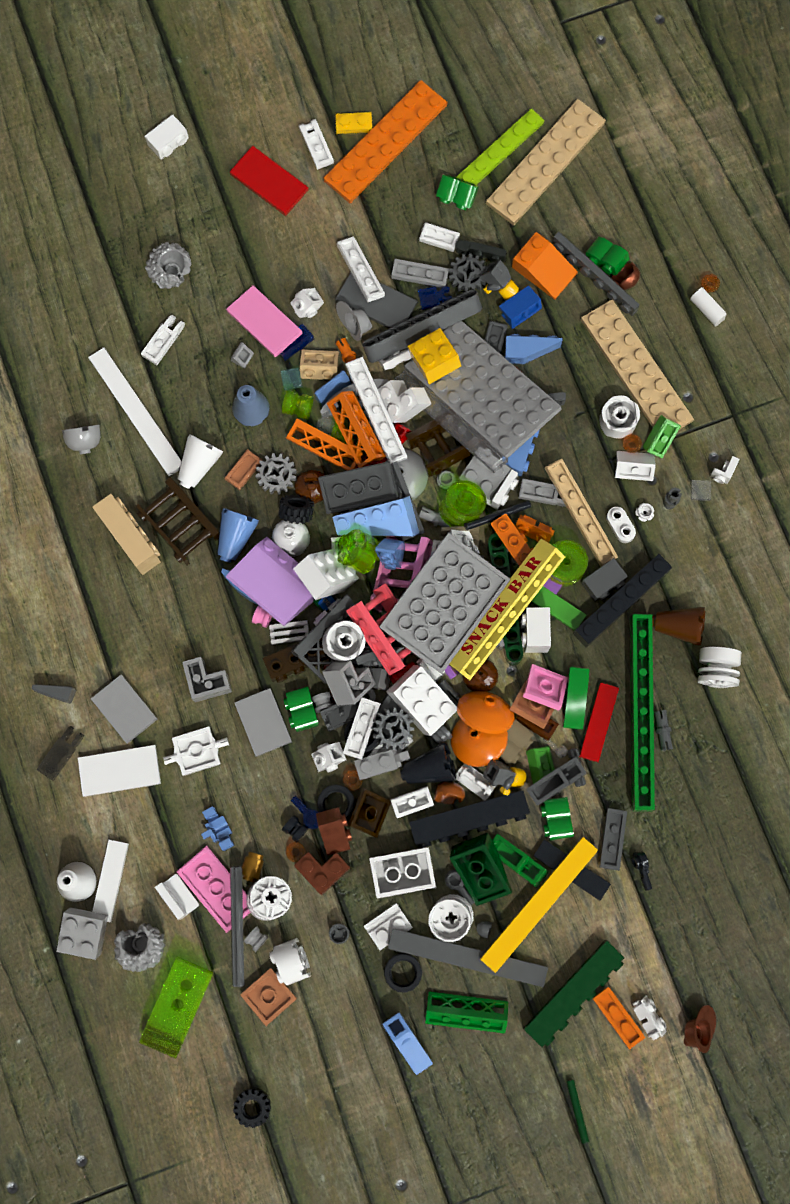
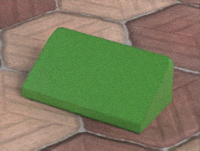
M660 415L643 448L647 452L663 459L681 425Z
M549 746L526 751L533 784L555 770Z

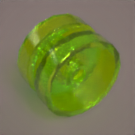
M461 480L454 482L447 489L445 496L440 502V516L450 527L464 526V523L480 518L487 504L486 495L473 482Z
M572 540L556 542L552 546L556 547L565 558L550 576V580L565 587L574 585L581 580L588 567L586 550L579 543Z

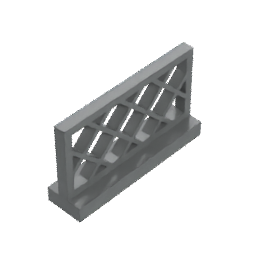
M348 595L343 596L291 651L295 657H298L325 684L327 682L320 673V664H331L333 659L330 658V662H320L319 651H323V648H319V640L331 625L342 621L353 622L352 620H346V610L355 605ZM308 651H316L317 662H309L304 655Z

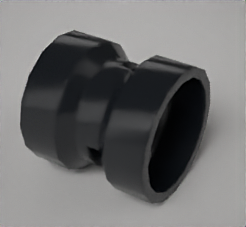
M293 815L283 826L282 831L285 834H290L292 840L297 843L305 835L309 827L301 824L299 819Z

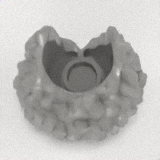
M165 242L157 246L156 249L153 248V252L150 253V258L145 266L148 277L153 283H156L161 289H171L172 287H179V284L184 282L183 276L190 272L191 259L189 252L185 251L179 244Z
M145 923L139 926L137 932L133 930L121 931L114 939L116 947L114 949L115 960L120 965H123L124 970L141 972L150 967H155L160 962L164 952V934H161L157 927L153 928L151 924L146 925Z

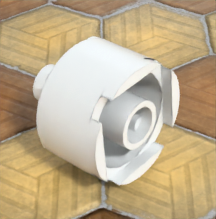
M619 395L612 397L605 403L600 414L599 422L604 434L612 438H625L631 435L639 421L640 410L638 405L627 396Z
M350 621L338 622L331 625L325 631L322 639L323 650L335 661L352 660L362 653L365 647V636L357 624ZM345 637L344 641H346L347 644L342 645L340 639Z
M297 938L274 946L273 951L269 953L272 963L277 966L278 972H276L280 984L290 985L311 976V972L307 973L306 971L310 967L306 953L302 946L298 947L296 944L299 942Z

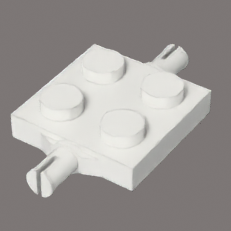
M210 727L202 728L172 738L174 754L163 757L165 765L177 762L182 775L185 776L220 765L218 748L229 745L227 737L216 741Z

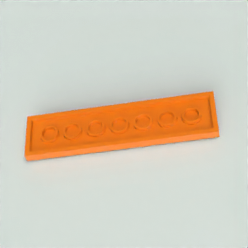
M420 80L323 178L324 182L351 203L447 106V101Z

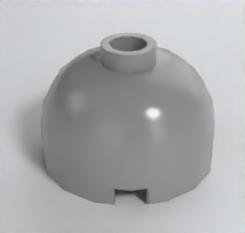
M99 425L62 430L65 444L71 450L79 451V454L91 453L90 449L95 448L101 439Z

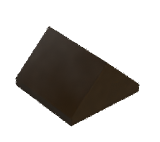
M363 788L348 826L378 838L391 801Z

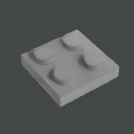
M480 447L459 479L491 500L512 468Z

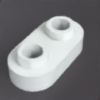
M611 508L607 513L606 519L616 538L622 543L631 542L635 537L636 530L629 517L622 508ZM618 513L620 518L616 519L614 514ZM623 530H628L629 535H625Z

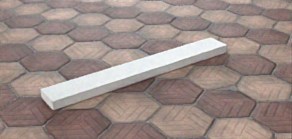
M105 348L89 356L88 358L167 475L170 477L179 471L182 461Z

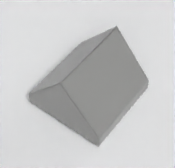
M241 342L231 357V361L245 368L254 352Z
M373 668L372 676L376 684L372 688L387 691L390 683L389 674L385 669Z

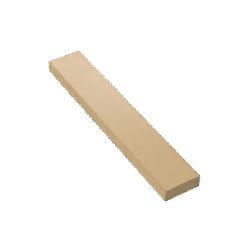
M561 458L546 466L547 474L600 567L613 558H618L563 459Z

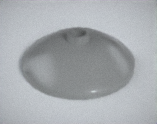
M404 449L407 459L398 462L400 470L403 471L402 475L413 501L422 494L427 485L426 464L418 454Z

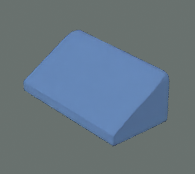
M340 372L315 391V398L322 407L337 392L352 385L346 372Z

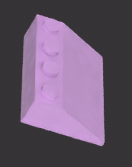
M268 537L255 545L226 576L228 580L283 626L294 619L314 600V597L293 569L299 563Z

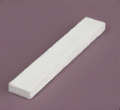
M360 357L345 363L387 460L391 463L396 461L398 463L407 459L406 452L364 358Z

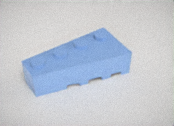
M410 496L333 516L337 535L414 536L419 534Z

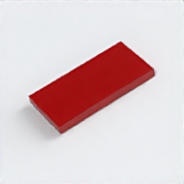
M254 146L247 151L230 171L231 176L285 216L309 190L305 184Z

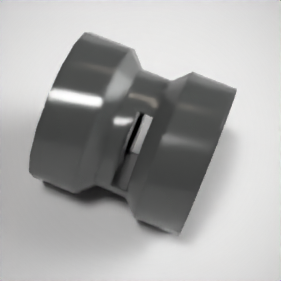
M335 924L329 931L331 941L336 944L345 943L350 935L349 929L343 924Z

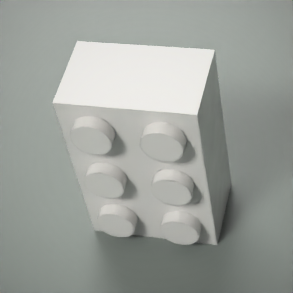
M338 548L310 554L293 568L315 600L344 592L359 579L355 569L348 564L344 554Z
M413 665L386 691L396 704L403 709L404 713L410 714L409 718L413 720V723L424 735L432 736L457 711L455 704L422 666Z
M429 847L370 858L377 899L436 888Z

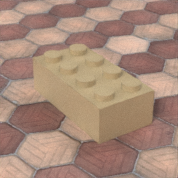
M110 494L93 506L95 512L142 575L161 563L158 558L160 553L151 541L147 543L149 538L142 528H136L139 526L131 513L127 512V508L119 497L114 498Z

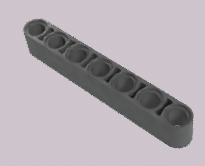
M468 290L363 342L362 346L370 363L378 362L408 347L410 344L439 328L443 330L480 312L482 305L477 290Z

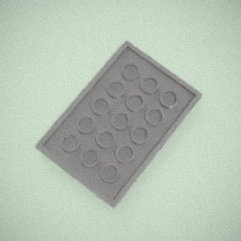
M447 533L382 621L379 628L442 674L511 579L453 535Z

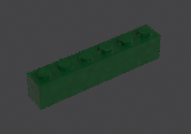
M604 940L523 1029L541 1047L544 1045L549 1046L555 1039L553 1035L558 1030L560 1032L564 1030L569 1024L567 1020L571 1015L575 1017L583 1009L581 1007L585 1000L589 1002L596 995L595 989L599 985L603 987L610 979L608 975L613 970L617 972L623 966L622 960L625 957L607 940Z

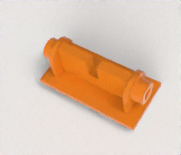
M520 515L515 525L519 533L522 532L525 536L537 542L540 539L548 543L550 542L555 530H552V527L541 522L537 527L535 526L537 520L527 515Z

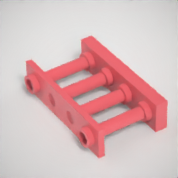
M385 583L373 590L376 597L365 605L360 601L347 609L346 612L352 621L361 628L366 642L387 673L391 675L405 667L401 660L409 655L411 651L405 647L396 653L391 646L395 639L390 635L385 637L379 628L382 621L397 602L392 591ZM381 603L387 613L375 621L369 611Z

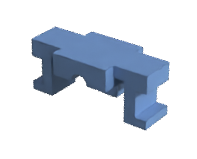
M213 806L203 811L205 819L209 822L205 824L208 831L201 834L203 839L211 836L214 843L219 841L222 851L235 846L229 836L232 834V831L224 816L219 817Z

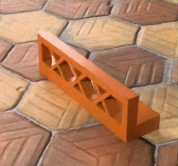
M342 391L327 403L359 468L386 457L353 391ZM339 400L342 404L341 412H338L334 405ZM345 417L350 420L349 429L344 425ZM353 433L357 434L359 438L357 445L352 441ZM361 450L365 451L368 459L364 462L360 457Z
M296 419L286 437L287 440L346 471L356 468L357 463L347 444ZM295 431L304 434L306 438L297 440L292 436ZM313 439L321 443L322 446L313 448L310 446L309 440ZM330 448L338 452V455L330 457L326 454L325 449ZM342 457H347L354 461L351 467L343 464Z

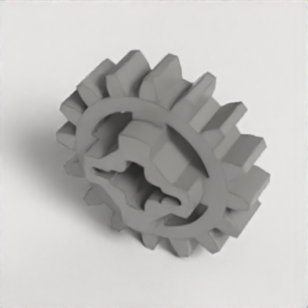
M272 453V458L266 455V461L260 460L261 467H256L257 472H259L256 474V479H261L258 481L259 486L264 485V491L270 489V494L277 491L278 495H280L281 490L288 492L287 486L293 487L291 481H296L294 474L297 471L292 469L295 466L294 462L289 463V457L287 456L283 459L282 454L276 457ZM268 467V472L264 476L265 469ZM277 472L279 473V476L276 477V475H274L273 473ZM289 472L287 480L284 481L285 475Z

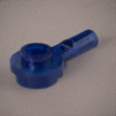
M294 796L291 802L303 814L304 824L309 829L319 828L316 813L320 812L309 810L297 796Z

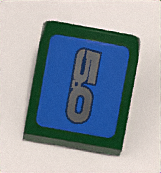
M331 595L317 600L314 599L313 602L321 612L324 610L327 612L329 610L328 607L336 601V598Z

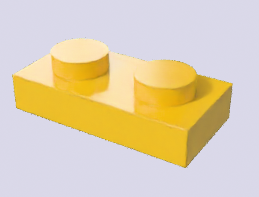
M371 112L336 114L337 134L367 133L372 130Z

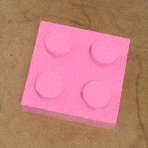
M532 664L529 669L523 697L559 711L562 707L568 677Z

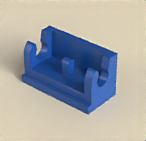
M528 285L499 306L502 312L501 316L513 329L542 309L541 298Z

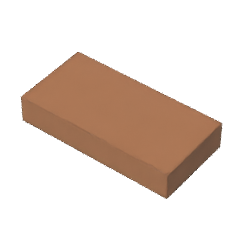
M247 449L226 475L225 480L240 491L254 474L256 467L260 466L259 461L263 460Z

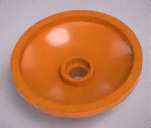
M473 691L464 694L457 704V713L461 720L469 727L483 733H503L512 727L515 719L514 712L509 710L511 706L503 698L490 692Z
M460 719L454 726L452 731L453 737L451 738L452 750L461 762L472 767L487 766L491 759L497 760L503 754L508 742V731L498 734L483 733L469 727ZM478 732V734L475 737H473V733Z

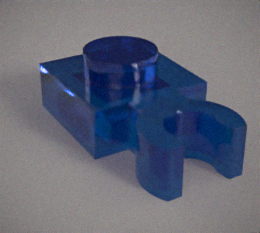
M436 287L418 290L421 309L433 308L440 304L439 301L445 302L451 299V296H444V293L450 292V288L443 287L440 291H437Z

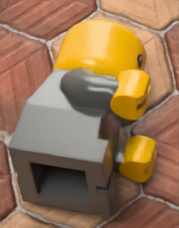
M501 260L490 263L480 275L488 283L483 289L487 294L498 290L499 294L505 300H508L519 291L518 286L511 280L507 267Z
M492 759L483 774V777L492 786L502 785L500 792L503 795L510 794V786L522 787L527 778L526 772L523 769L509 767L501 761Z

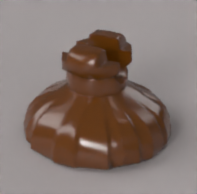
M307 470L301 473L294 485L296 495H300V497L306 496V499L310 498L314 504L323 501L318 477L325 476V474L317 470Z
M486 659L471 680L463 675L462 677L463 682L471 691L487 692L495 687L499 674L494 663Z

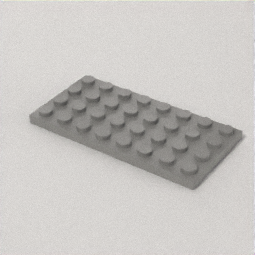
M462 321L449 326L443 331L457 352L461 367L428 384L413 359L404 366L406 371L505 459L511 456L562 410L555 400Z

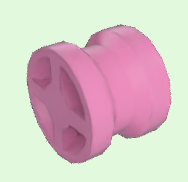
M258 605L253 615L252 623H260L263 627L267 628L272 616Z

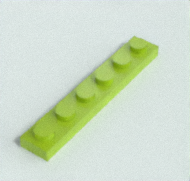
M531 108L456 178L477 185L544 124V119Z

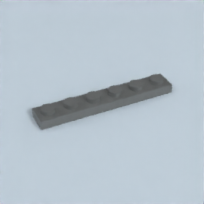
M560 232L554 236L553 246L566 256L570 264L576 265L585 277H589L598 289L606 292L610 300L617 302L624 313H629L633 316L638 311L640 304Z

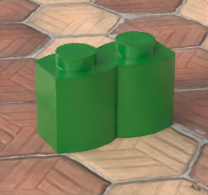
M443 174L436 196L443 203L450 204V202L457 204V208L466 210L467 208H472L479 186Z
M600 236L585 252L586 256L608 275L617 276L630 260L628 251Z
M305 687L287 692V698L283 700L286 710L290 709L292 716L288 717L291 729L295 728L296 732L319 726L309 688Z
M568 797L549 799L543 802L544 805H540L542 817H546L547 825H543L545 837L549 836V841L574 837Z

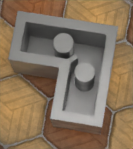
M202 657L182 662L191 698L194 702L232 692L229 677L225 670L208 675Z
M351 660L332 662L322 671L337 705L356 704L376 684L369 667L354 668Z

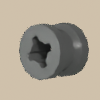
M442 725L430 737L439 745L447 739L450 740L453 736Z

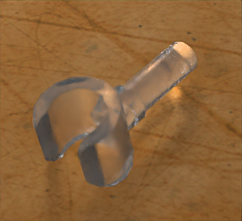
M543 738L552 747L558 758L568 755L564 745L557 747L551 740L547 741Z

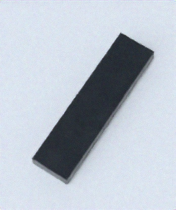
M543 840L533 857L553 870L567 856V854L546 840ZM586 867L572 881L576 886L601 901L611 885Z

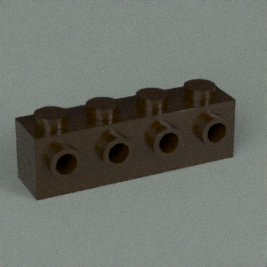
M323 637L319 640V648H323ZM297 644L263 658L273 682H283L288 679L287 676L291 674L299 675L306 671L305 668H308L298 657L291 653ZM324 650L319 651L320 662L330 658ZM308 651L304 655L309 662H317L316 651Z

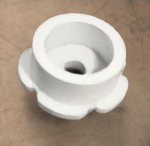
M640 504L639 508L636 509V515L639 517V520L645 522L653 519L654 508L650 504Z

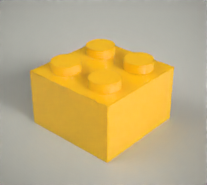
M441 328L408 346L411 358L428 384L461 367L457 352Z

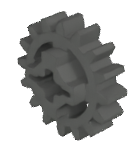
M471 253L469 257L462 254V259L456 257V263L451 262V269H449L448 273L450 275L449 281H453V288L458 286V292L462 289L466 292L476 288L480 291L482 288L481 284L486 285V281L480 275L487 266H484V260L479 262L478 255L472 258ZM468 269H470V275H469V278L467 279V275H466V274H467V272H468Z
M391 707L390 711L383 709L384 714L377 713L379 719L373 720L376 724V727L371 728V730L376 731L373 738H379L377 744H383L385 749L390 747V750H396V746L402 749V743L409 744L407 738H413V735L410 734V731L415 729L410 726L413 720L407 719L410 714L403 713V709L398 708L396 710L395 707Z

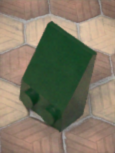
M488 833L452 847L449 858L476 906L512 893L497 848Z

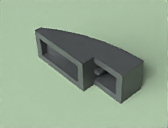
M574 757L526 790L538 806L588 773L577 757Z

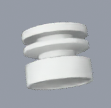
M724 647L701 648L699 662L708 667L698 669V672L702 674L698 677V683L714 688L739 686L740 680L734 677H739L740 672L731 668L741 665L742 652Z
M267 876L256 881L249 888L246 895V905L249 912L255 918L262 921H271L283 916L289 910L292 902V893L289 886L284 880L275 876ZM269 893L271 896L275 897V899L272 900V903H270L269 900L265 899V897L268 896Z
M449 894L440 898L429 914V926L432 933L445 942H455L462 939L473 922L474 912L472 906L464 897ZM450 912H453V915H457L455 920L448 917Z

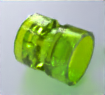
M287 390L283 400L282 414L290 416L296 414L298 418L308 420L314 397L307 394L299 396L298 392Z

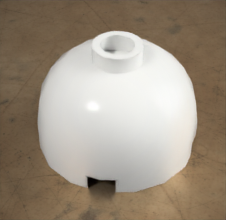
M281 520L273 530L272 541L288 555L295 557L301 555L310 544V534L308 528L301 522L296 524V522L289 523V521Z

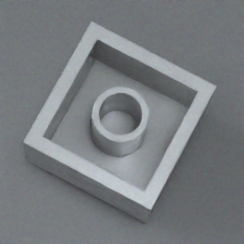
M71 907L63 913L56 952L96 960L102 953L108 915Z

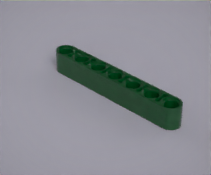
M496 533L492 534L487 544L490 564L508 578H511L507 548ZM498 540L501 542V546L498 548L493 547L491 542ZM500 558L504 561V564L497 566L494 560ZM517 619L507 632L514 633L516 639L510 641L506 638V634L503 637L505 659L510 665H518L523 658V646ZM516 651L519 653V658L513 660L510 658L509 653Z

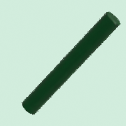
M574 1079L568 1080L566 1082L581 1143H588L590 1141Z

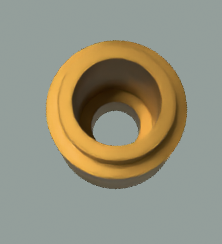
M248 852L242 865L244 880L254 882L255 879L260 878L264 861H262L263 855Z

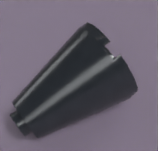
M446 743L439 744L403 764V769L400 770L402 780H406L408 784L454 781L457 778L454 761H451V752Z

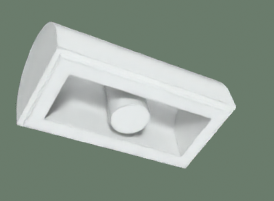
M701 287L690 298L714 326L725 320L726 312L704 288Z
M428 786L390 799L397 818L434 806Z

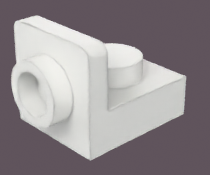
M732 456L730 461L726 460L722 470L714 468L710 476L720 484H728L740 459Z

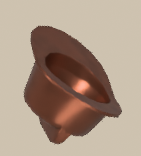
M704 1005L698 1012L697 1018L686 1023L684 1030V1045L698 1048L702 1053L709 1051L716 1028V1015L711 1006Z

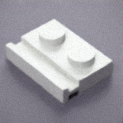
M397 903L364 926L379 950L389 944L392 929L407 932L413 928Z

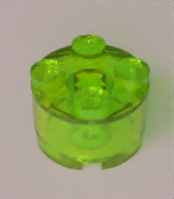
M359 529L352 530L347 535H342L339 539L340 546L337 561L361 574L368 573L374 568L372 566L374 562L379 561L375 548L380 542L375 537Z

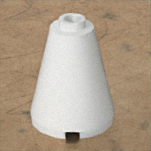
M189 434L178 475L179 484L188 489L191 486L195 487L219 459L223 451Z
M73 862L66 865L60 871L57 878L59 893L66 900L72 902H80L90 897L97 884V878L93 869L82 862Z

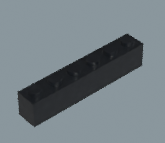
M658 554L574 631L573 635L587 648L668 574L672 566Z
M524 790L411 821L409 824L415 846L420 845L421 849L432 846V841L439 840V843L450 841V836L458 834V838L470 835L469 831L477 829L478 833L489 830V825L496 824V827L507 825V820L515 819V822L527 819L526 815L530 814Z

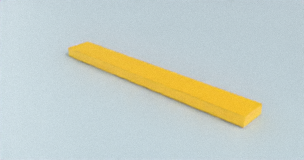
M582 837L480 960L496 973L596 854L598 849Z

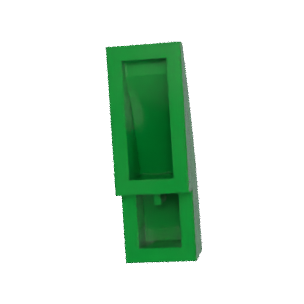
M570 667L568 670L563 728L583 730L590 669Z
M497 834L492 841L497 848L501 862L535 888H538L547 876L548 871Z

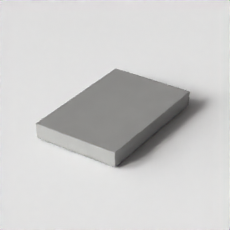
M123 675L118 676L91 698L127 744L158 720Z
M271 688L235 702L256 757L292 743Z

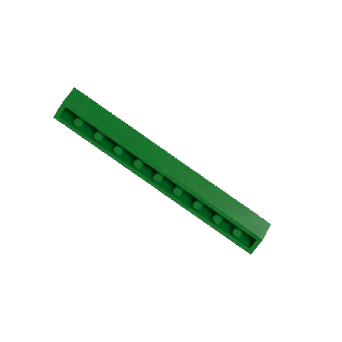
M633 614L630 617L632 811L652 812L655 810L652 615Z

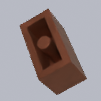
M339 807L316 813L318 827L327 856L350 850L349 841H352L349 829H345V826H348L345 814L341 815Z

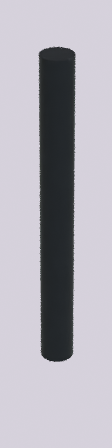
M525 501L464 523V527L466 530H470L495 521L504 514L509 516L531 508V502Z

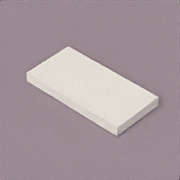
M156 745L78 758L83 797L161 784Z

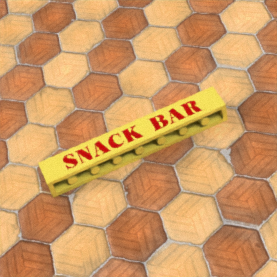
M540 539L449 665L471 680L565 558L556 547Z

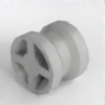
M330 692L312 697V701L316 705V713H320V711L333 706V703L330 701Z
M256 926L244 942L250 944L252 949L257 952L268 939V936L262 934Z

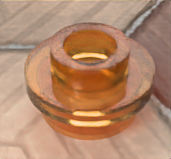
M709 274L703 277L701 286L706 292L712 293L718 290L720 281L716 275ZM711 282L713 286H709L707 283Z
M633 434L625 437L623 447L627 452L636 453L641 449L642 441L640 437ZM634 442L635 446L631 447L629 443Z
M351 770L344 775L343 783L349 790H357L361 787L363 780L359 779L357 771ZM351 777H355L357 779V782L355 784H351L349 782V779Z
M298 842L289 844L286 849V856L292 862H298L306 854L305 847ZM296 848L300 851L298 856L292 854V851Z

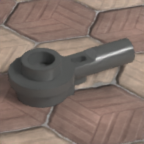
M456 870L449 871L445 876L446 885L450 889L457 890L461 897H464L471 905L475 902L464 887Z

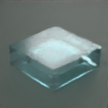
M299 368L281 371L284 391L302 387Z

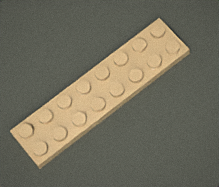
M577 99L487 199L486 205L514 226L602 128L606 120Z
M613 300L581 318V322L652 427L655 426L660 415L680 424V429L694 421L690 412Z

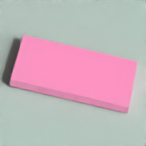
M255 286L249 288L226 309L275 358L302 334V330Z
M206 846L182 866L177 873L223 930L228 933L231 930L230 873L210 848ZM242 888L244 919L250 912L246 905L247 893Z

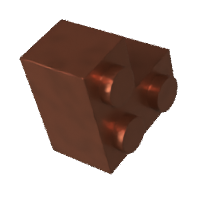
M309 852L294 865L320 895H323L351 869L337 853L323 866Z

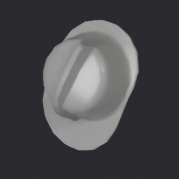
M339 301L336 304L339 319L350 332L353 339L360 341L362 334L372 329L368 316L361 309L352 310L343 301Z

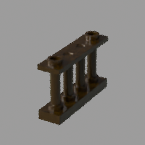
M452 411L405 435L410 449L418 447L428 462L425 465L428 477L440 474L444 469L476 453L480 447L483 449L490 447L476 432L475 434L478 438L467 442L457 426L463 423V421ZM448 430L453 432L461 447L453 451L450 450L441 436L442 433ZM431 439L436 440L445 454L436 460L424 444Z
M170 477L165 481L168 487L166 492L145 509L137 504L136 508L139 512L136 514L143 522L147 520L175 552L173 556L179 563L184 562L186 565H189L190 563L186 556L207 538L210 539L212 537L217 541L220 532ZM176 496L180 500L178 502L179 505L155 523L149 515L170 497ZM183 510H188L192 514L190 519L167 537L161 529ZM200 523L204 527L203 532L180 551L173 543L195 524L198 525Z

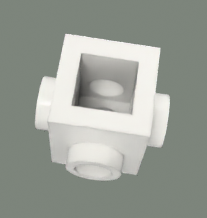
M315 288L302 289L296 293L295 298L290 304L299 318H311L317 314V310L324 302Z
M339 742L330 745L324 743L318 746V750L311 754L318 772L327 770V773L338 769V764L347 760Z

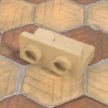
M302 350L300 378L331 380L338 375L339 351Z

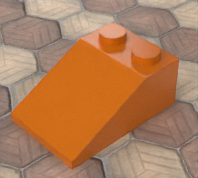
M537 232L513 258L512 263L514 270L554 300L578 273L564 256Z

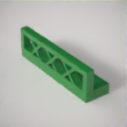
M429 992L425 1024L505 1034L509 1001ZM432 999L441 1000L444 1003L441 1006L431 1005ZM454 1002H459L463 1005V1007L455 1008L452 1004ZM475 1004L481 1005L484 1009L477 1011L472 1006ZM494 1007L504 1008L503 1014L495 1013L492 1009Z

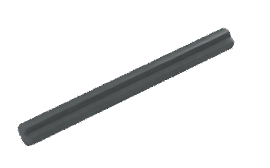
M233 866L230 868L233 987L244 986L242 867Z

